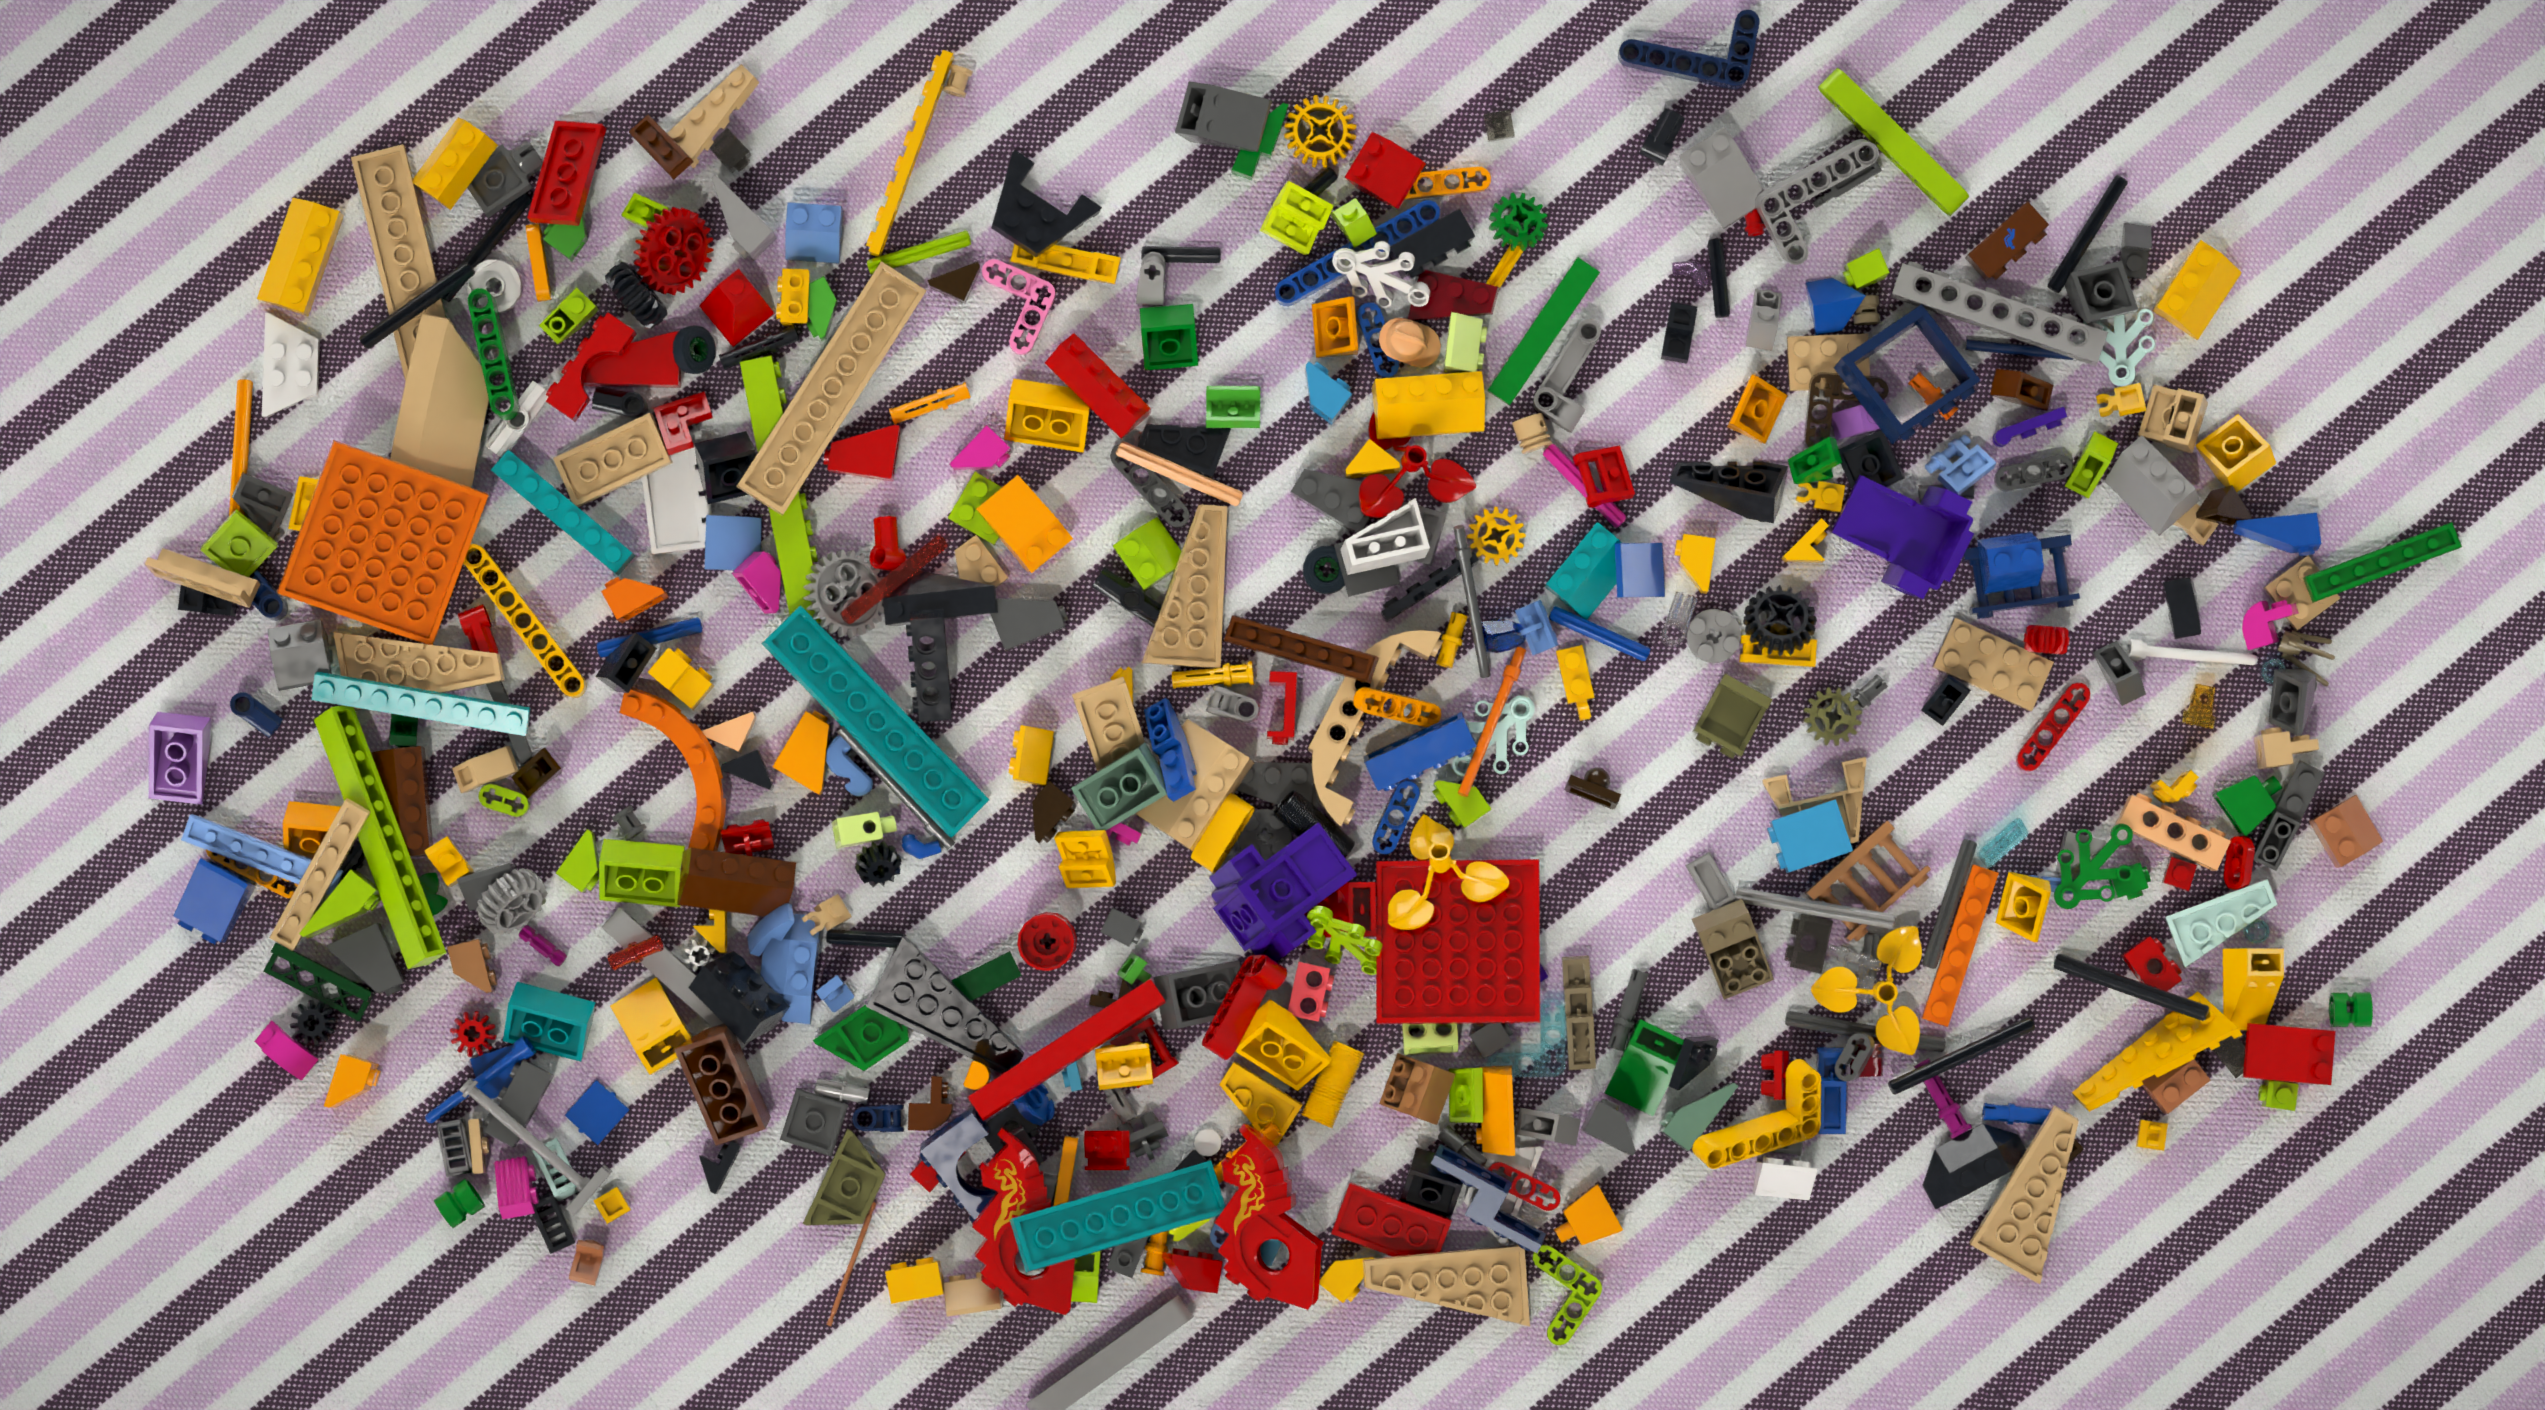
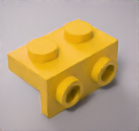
M782 268V276H778L777 291L781 292V303H777L776 318L780 319L783 326H792L794 323L806 324L808 322L810 278L808 269Z
M2192 770L2183 772L2170 787L2162 780L2154 781L2150 785L2154 790L2152 795L2163 804L2165 802L2169 804L2178 802L2180 798L2188 797L2198 785L2194 782L2199 777Z
M1132 1042L1126 1046L1117 1047L1105 1045L1095 1049L1099 1090L1153 1084L1148 1043Z

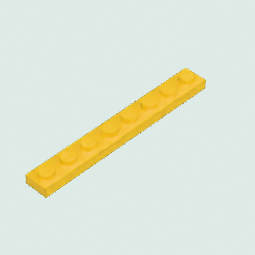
M942 50L941 56L936 55L931 67V70L935 71L931 81L927 80L922 91V95L925 96L923 105L916 107L913 121H916L913 132L908 130L903 143L907 147L904 156L899 155L896 161L894 171L898 173L895 181H889L885 192L888 200L885 207L880 206L875 220L879 222L876 232L871 231L866 246L870 247V255L880 257L884 250L947 79L950 65L954 60V55L951 52Z

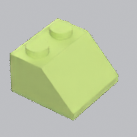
M1451 312L1443 372L1463 373L1477 372V369L1482 370L1484 354L1479 353L1480 343H1485L1487 327L1482 326L1483 319Z

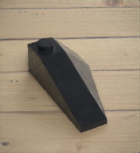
M1753 461V466H1737V462H1727V466H1713L1710 462H1677L1670 477V483L1747 519L1774 523L1781 506L1788 466L1764 461Z
M916 569L888 573L883 594L885 625H906V620L911 618V611L944 609V620L998 613L994 585Z

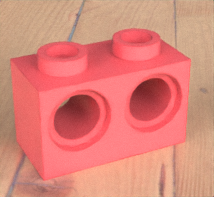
M1298 962L1288 1011L1295 1017L1319 1022L1320 1017L1325 1018L1328 1002L1323 1001L1325 991H1331L1334 975L1329 974L1330 968ZM1312 971H1316L1322 976V982L1317 987H1311L1306 982L1307 974ZM1312 998L1316 1002V1009L1313 1013L1306 1014L1301 1010L1300 1003L1303 999Z

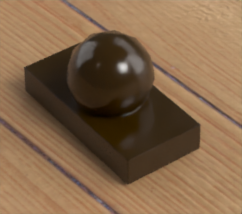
M1598 767L1588 770L1584 779L1570 775L1564 789L1568 793L1612 810L1616 808L1621 797L1620 793L1608 789L1610 786V776L1607 771Z

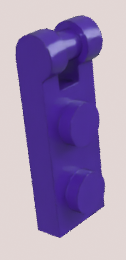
M2061 407L2000 429L1993 435L1992 442L1996 447L2001 448L2006 446L2011 441V438L2021 435L2023 440L2036 435V429L2046 426L2047 430L2062 426L2061 420L2068 417L2065 408Z

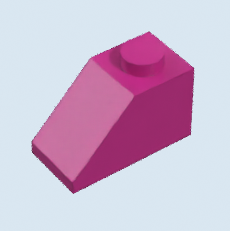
M986 425L949 465L954 470H992L996 465L1001 468L1011 457L1008 454L1011 449Z
M759 551L753 552L732 572V575L764 614L776 613L779 610L781 571L776 566L777 562L771 554Z

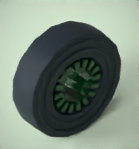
M693 325L681 329L676 334L673 342V356L678 367L685 373L700 374L708 371L713 365L716 356V346L714 338L707 329Z
M1321 546L1313 549L1303 563V576L1306 583L1312 590L1321 594H1332L1340 591L1345 586L1336 550L1333 546ZM1325 563H1331V568L1335 569L1334 574L1330 573L1328 577H1323V572L1319 571V567H1324Z

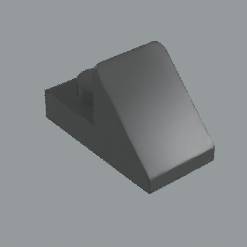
M2124 223L2120 261L2123 263L2127 278L2145 280L2149 251L2152 250L2151 226Z

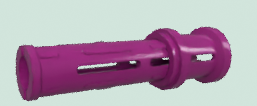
M1928 1058L1915 1065L1914 1068L1917 1069L1931 1061ZM1939 1075L1924 1081L1927 1090L1939 1109V1119L1944 1120L1951 1132L1950 1138L1953 1139L1971 1129V1124H1967L1959 1110L1961 1108L1960 1104L1953 1102Z

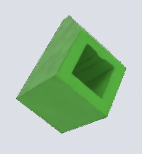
M584 212L579 226L549 224L543 233L546 235L543 240L570 261L575 259L588 241Z
M824 276L809 283L808 316L811 321L806 323L813 338L819 336L821 341L826 340L838 305Z

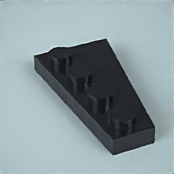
M1472 551V557L1470 558L1471 568L1477 565L1479 561L1474 551ZM1454 558L1451 561L1452 565L1445 570L1441 567L1428 575L1430 580L1421 585L1417 582L1406 589L1407 595L1400 600L1394 597L1383 604L1385 609L1381 611V615L1385 621H1390L1460 576L1462 573L1459 560Z

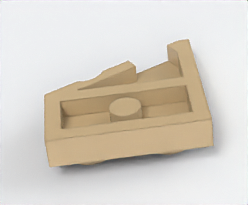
M977 535L954 550L959 579L994 585L995 588L1009 579Z

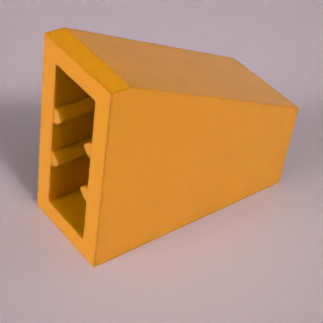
M814 710L810 714L805 711L772 767L821 796L824 790L827 764L826 755L831 726L825 723L828 718Z

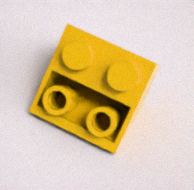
M1024 725L1020 726V731L1015 730L1012 746L1017 748L1016 758H1010L1008 772L1010 773L1009 775H1013L1015 782L1047 785L1054 731Z

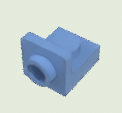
M836 975L815 991L832 1012H837L854 999V994L839 975Z

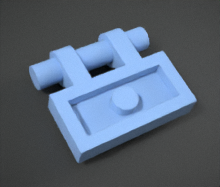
M1963 435L1959 439H1953L1948 443V447L1944 451L1935 453L1931 457V461L1925 465V469L1929 473H1933L1937 469L1942 470L1943 472L1939 474L1938 480L1948 490L1958 495L1989 473L1996 465V462L1978 444L1971 450L1966 447L1971 443L1967 435ZM1953 456H1959L1960 458L1953 464L1949 461Z

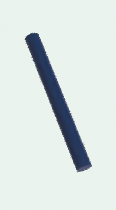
M1966 339L1965 350L2073 360V358L2032 345Z

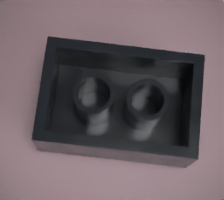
M735 951L704 965L688 987L744 1044L774 1029L790 1007L783 1000L782 996L775 992L764 981L763 977L757 974L745 962L744 958Z

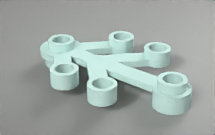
M2149 309L2140 310L2137 320L2127 331L2125 329V314L2114 317V333L2101 320L2097 321V324L2104 327L2103 331L2108 332L2106 341L2115 348L2116 360L2102 350L2099 361L2109 368V378L2116 386L2130 385L2136 376V365L2147 353L2152 352L2156 347V342L2151 336H2143L2139 340V348L2127 359V347L2146 326L2154 322L2155 316ZM2150 313V320L2142 322V314ZM2147 339L2151 340L2152 346L2149 349H2144L2143 342ZM2120 368H2125L2127 372L2123 378L2117 376V371Z
M1516 696L1509 703H1505L1501 714L1508 715L1497 723L1488 745L1489 748L1496 741V760L1493 763V770L1497 774H1505L1509 770V762L1507 761V730L1514 723L1516 725V741L1512 745L1513 752L1516 755L1522 756L1529 749V745L1526 742V721L1532 718L1535 708L1532 700L1526 696ZM1485 700L1477 702L1474 708L1475 713L1480 717L1487 716L1494 703H1488ZM1486 704L1488 711L1484 714L1480 713L1477 709L1478 705ZM1523 704L1526 707V712L1518 714L1516 712L1517 705ZM1466 720L1471 733H1482L1486 722H1469ZM1518 742L1525 744L1526 749L1524 752L1516 751L1515 746ZM1476 747L1473 748L1472 753L1464 757H1455L1452 769L1457 775L1465 776L1467 769L1461 771L1458 768V762L1466 761L1469 766ZM1497 762H1505L1506 769L1504 771L1497 770Z

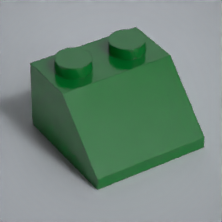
M1193 304L1139 308L1145 370L1198 366Z

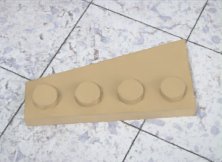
M742 64L731 72L724 81L667 133L694 161L690 165L693 169L699 163L697 157L703 150L708 151L714 143L712 140L713 136L720 128L725 129L728 125L732 111L739 110L759 84L758 80Z

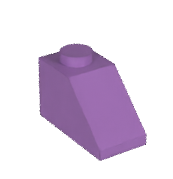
M1862 405L1832 413L1831 424L1836 440L1881 430Z

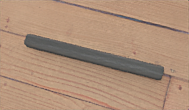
M1793 1011L1786 1013L1785 1024L1787 1026L1850 1037L1856 1033H1866L1874 1041H1878L1875 1033L1876 1026ZM1920 1034L1917 1048L1943 1052L1946 1041L1942 1037Z

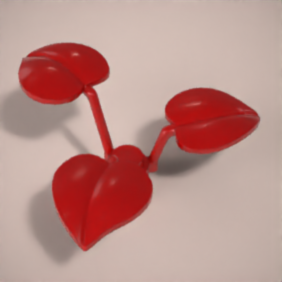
M1373 412L1368 426L1369 439L1384 451L1393 447L1394 451L1405 453L1401 458L1403 468L1391 482L1383 474H1371L1361 483L1358 494L1361 512L1364 515L1373 518H1383L1394 510H1398L1403 503L1404 493L1395 486L1406 471L1417 472L1421 467H1423L1425 476L1430 478L1427 484L1429 493L1439 502H1455L1476 488V483L1471 475L1459 464L1449 459L1435 460L1431 465L1430 473L1427 466L1428 461H1426L1427 454L1421 446L1407 445L1406 447H1399L1406 445L1411 437L1377 439L1375 415Z

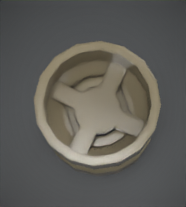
M1866 295L1853 317L1854 325L1863 326L1881 323L1880 314L1877 312V306L1879 305L1878 295Z

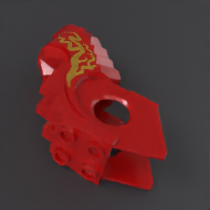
M1243 1123L1239 1131L1247 1142L1232 1158L1225 1157L1221 1162L1224 1181L1239 1188L1214 1222L1229 1234L1218 1250L1228 1260L1223 1267L1227 1271L1225 1277L1236 1285L1239 1283L1244 1285L1248 1289L1247 1294L1258 1302L1269 1297L1308 1310L1319 1299L1321 1253L1324 1242L1285 1213L1296 1206V1193L1291 1194L1292 1180L1289 1179L1288 1166L1284 1167L1282 1153L1264 1134ZM1276 1239L1287 1246L1289 1261L1282 1270H1274L1263 1262L1260 1255L1263 1242Z
M1001 1128L997 1135L1007 1144L988 1164L982 1161L979 1165L983 1186L997 1191L972 1223V1228L985 1237L975 1252V1257L984 1263L980 1268V1273L982 1274L981 1281L992 1290H995L996 1287L1004 1292L1003 1298L1014 1307L1018 1304L1022 1306L1025 1302L1066 1315L1071 1309L1075 1258L1047 1266L1043 1272L1037 1275H1025L1017 1269L1015 1260L1019 1249L1010 1220L1050 1208L1051 1199L1047 1198V1185L1044 1184L1043 1171H1039L1038 1161L1034 1154L1013 1134Z

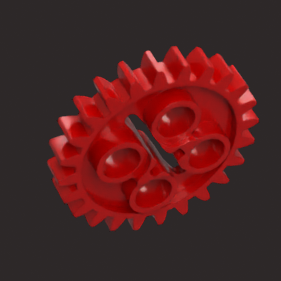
M672 207L671 211L663 209L662 216L654 214V223L646 221L647 231L640 229V233L644 237L635 241L641 246L640 249L634 251V254L640 256L634 264L641 267L637 274L643 276L642 282L648 284L650 289L665 295L667 293L675 295L677 291L685 293V286L694 288V279L701 281L700 271H708L704 264L712 261L707 257V253L714 251L713 248L708 247L713 238L707 236L711 229L704 226L706 221L699 218V214L685 208Z

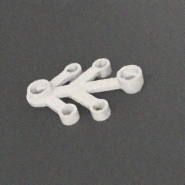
M1384 241L1377 242L1374 248L1355 252L1348 248H1341L1334 253L1332 258L1333 265L1339 273L1347 275L1354 296L1359 298L1365 297L1368 292L1369 284L1367 281L1360 279L1358 274L1360 272L1367 276L1376 295V304L1381 308H1389L1393 301V294L1385 290L1383 283L1408 293V301L1414 306L1421 307L1428 303L1430 289L1425 283L1416 282L1412 284L1389 273L1398 270H1411L1415 261L1413 254L1403 252L1399 255V259L1374 265L1365 263V261L1376 258L1379 260L1388 258L1390 245Z

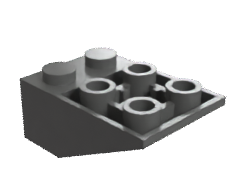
M1189 81L1175 133L1193 143L1258 152L1272 101L1211 84Z

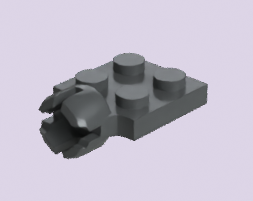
M528 141L523 142L513 150H507L502 144L495 149L467 188L487 218H489L532 189L529 179L541 170L543 161Z

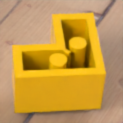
M668 647L648 673L694 711L714 687L709 682L713 677L701 667L696 671L689 665L692 659L679 648L673 651Z
M933 1257L917 1259L916 1265L907 1267L906 1262L891 1264V1270L885 1271L891 1304L944 1294L940 1261L934 1262Z

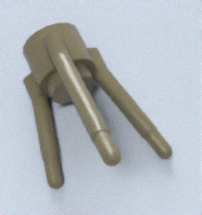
M2285 630L2277 648L2278 651L2283 653L2281 658L2289 660L2297 667L2317 675L2316 681L2324 686H2328L2329 683L2295 658L2293 654L2299 656L2301 650L2334 660V655L2308 646L2303 641L2331 644L2332 640L2302 634L2294 630L2292 632Z

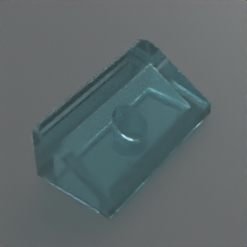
M2020 818L2014 819L1977 852V857L1987 868L1993 867L2028 835V830Z

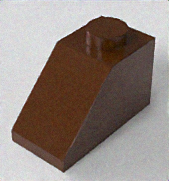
M1996 369L1990 395L2007 402L2047 411L2054 385L2021 371Z

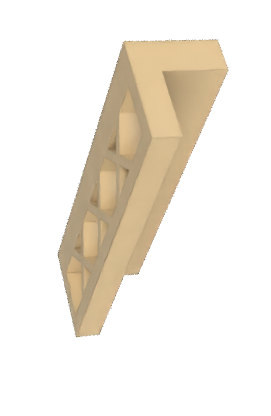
M162 548L157 560L148 557L145 562L147 568L156 577L250 608L260 586L258 580Z

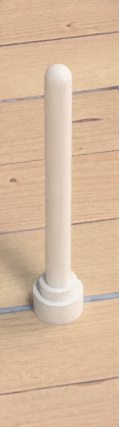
M2138 639L2129 640L2127 656L2131 661H2140V659H2145L2147 656L2255 665L2258 662L2257 656L2253 654L2147 646V643H2142V640Z

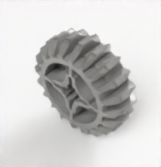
M521 868L518 871L514 869L510 874L504 873L503 877L500 879L496 878L492 885H488V890L482 892V898L477 902L479 906L476 911L478 912L480 922L493 934L503 935L505 932L510 934L514 929L520 930L522 925H528L530 919L536 918L535 914L542 910L541 905L545 904V897L548 893L545 890L544 882L536 873H533L530 869Z

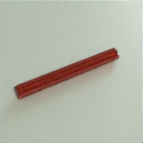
M940 535L934 537L841 611L840 615L844 622L849 625L854 623L947 549L948 544L946 540Z

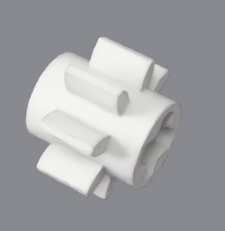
M693 940L694 947L691 950L684 949L686 953H689V959L684 962L685 964L691 962L695 964L693 967L694 972L699 969V966H704L716 960L712 958V953L717 950L715 948H707V940L703 942L702 946L698 945L696 940ZM703 948L705 949L704 954L707 955V959L697 963V957L694 956L695 951L700 952Z

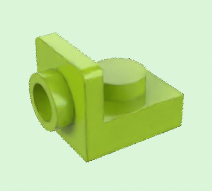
M2265 1080L2264 1085L2260 1084L2258 1100L2262 1101L2261 1107L2295 1111L2299 1084Z

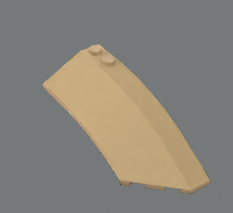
M422 314L403 391L390 460L472 488L489 403L482 366L466 341H463L455 330L456 327L450 319Z

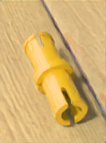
M1451 612L1446 633L1441 638L1443 643L1436 661L1437 665L1450 669L1453 668L1456 652L1463 642L1461 637L1468 618L1466 615Z

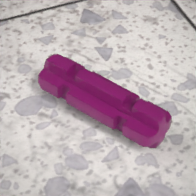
M525 925L519 932V937L525 942L529 941L530 946L544 957H549L553 964L561 966L566 960L567 955L560 949L556 950L555 945L541 934H536L532 927Z

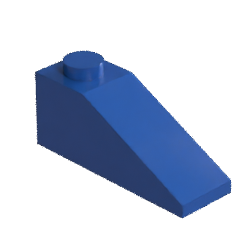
M2317 513L2238 520L2233 527V533L2288 553H2299V556L2314 554L2322 544Z

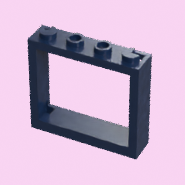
M1922 304L1842 357L1834 367L1835 371L1892 445L1901 438L1903 441L1910 439L1916 434L1915 429L1919 426H1922L1923 429L1928 427L1936 420L1935 415L1938 413L1947 414L1956 406L1954 402L1960 398L1966 401L1971 395L1976 393L1974 388L1981 381ZM1914 326H1917L1961 385L1901 424L1856 365Z

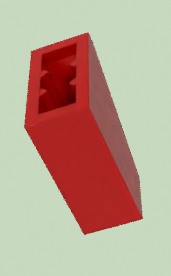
M892 425L832 442L831 448L825 450L823 464L828 465L827 470L832 473L893 481L901 427L899 425Z

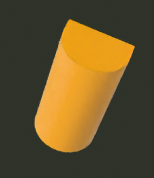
M972 1061L963 1083L964 1087L977 1090L988 1084L991 1080L990 1069L980 1062Z

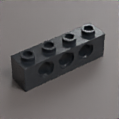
M944 609L911 611L910 620H906L907 637L912 636L913 646H908L909 662H914L915 671H910L911 688L916 687L917 697H912L913 713H919V722L952 720ZM923 636H929L934 641L930 644H924L919 639ZM932 662L936 666L928 670L923 668L922 664ZM928 687H933L938 692L934 695H928L924 690Z

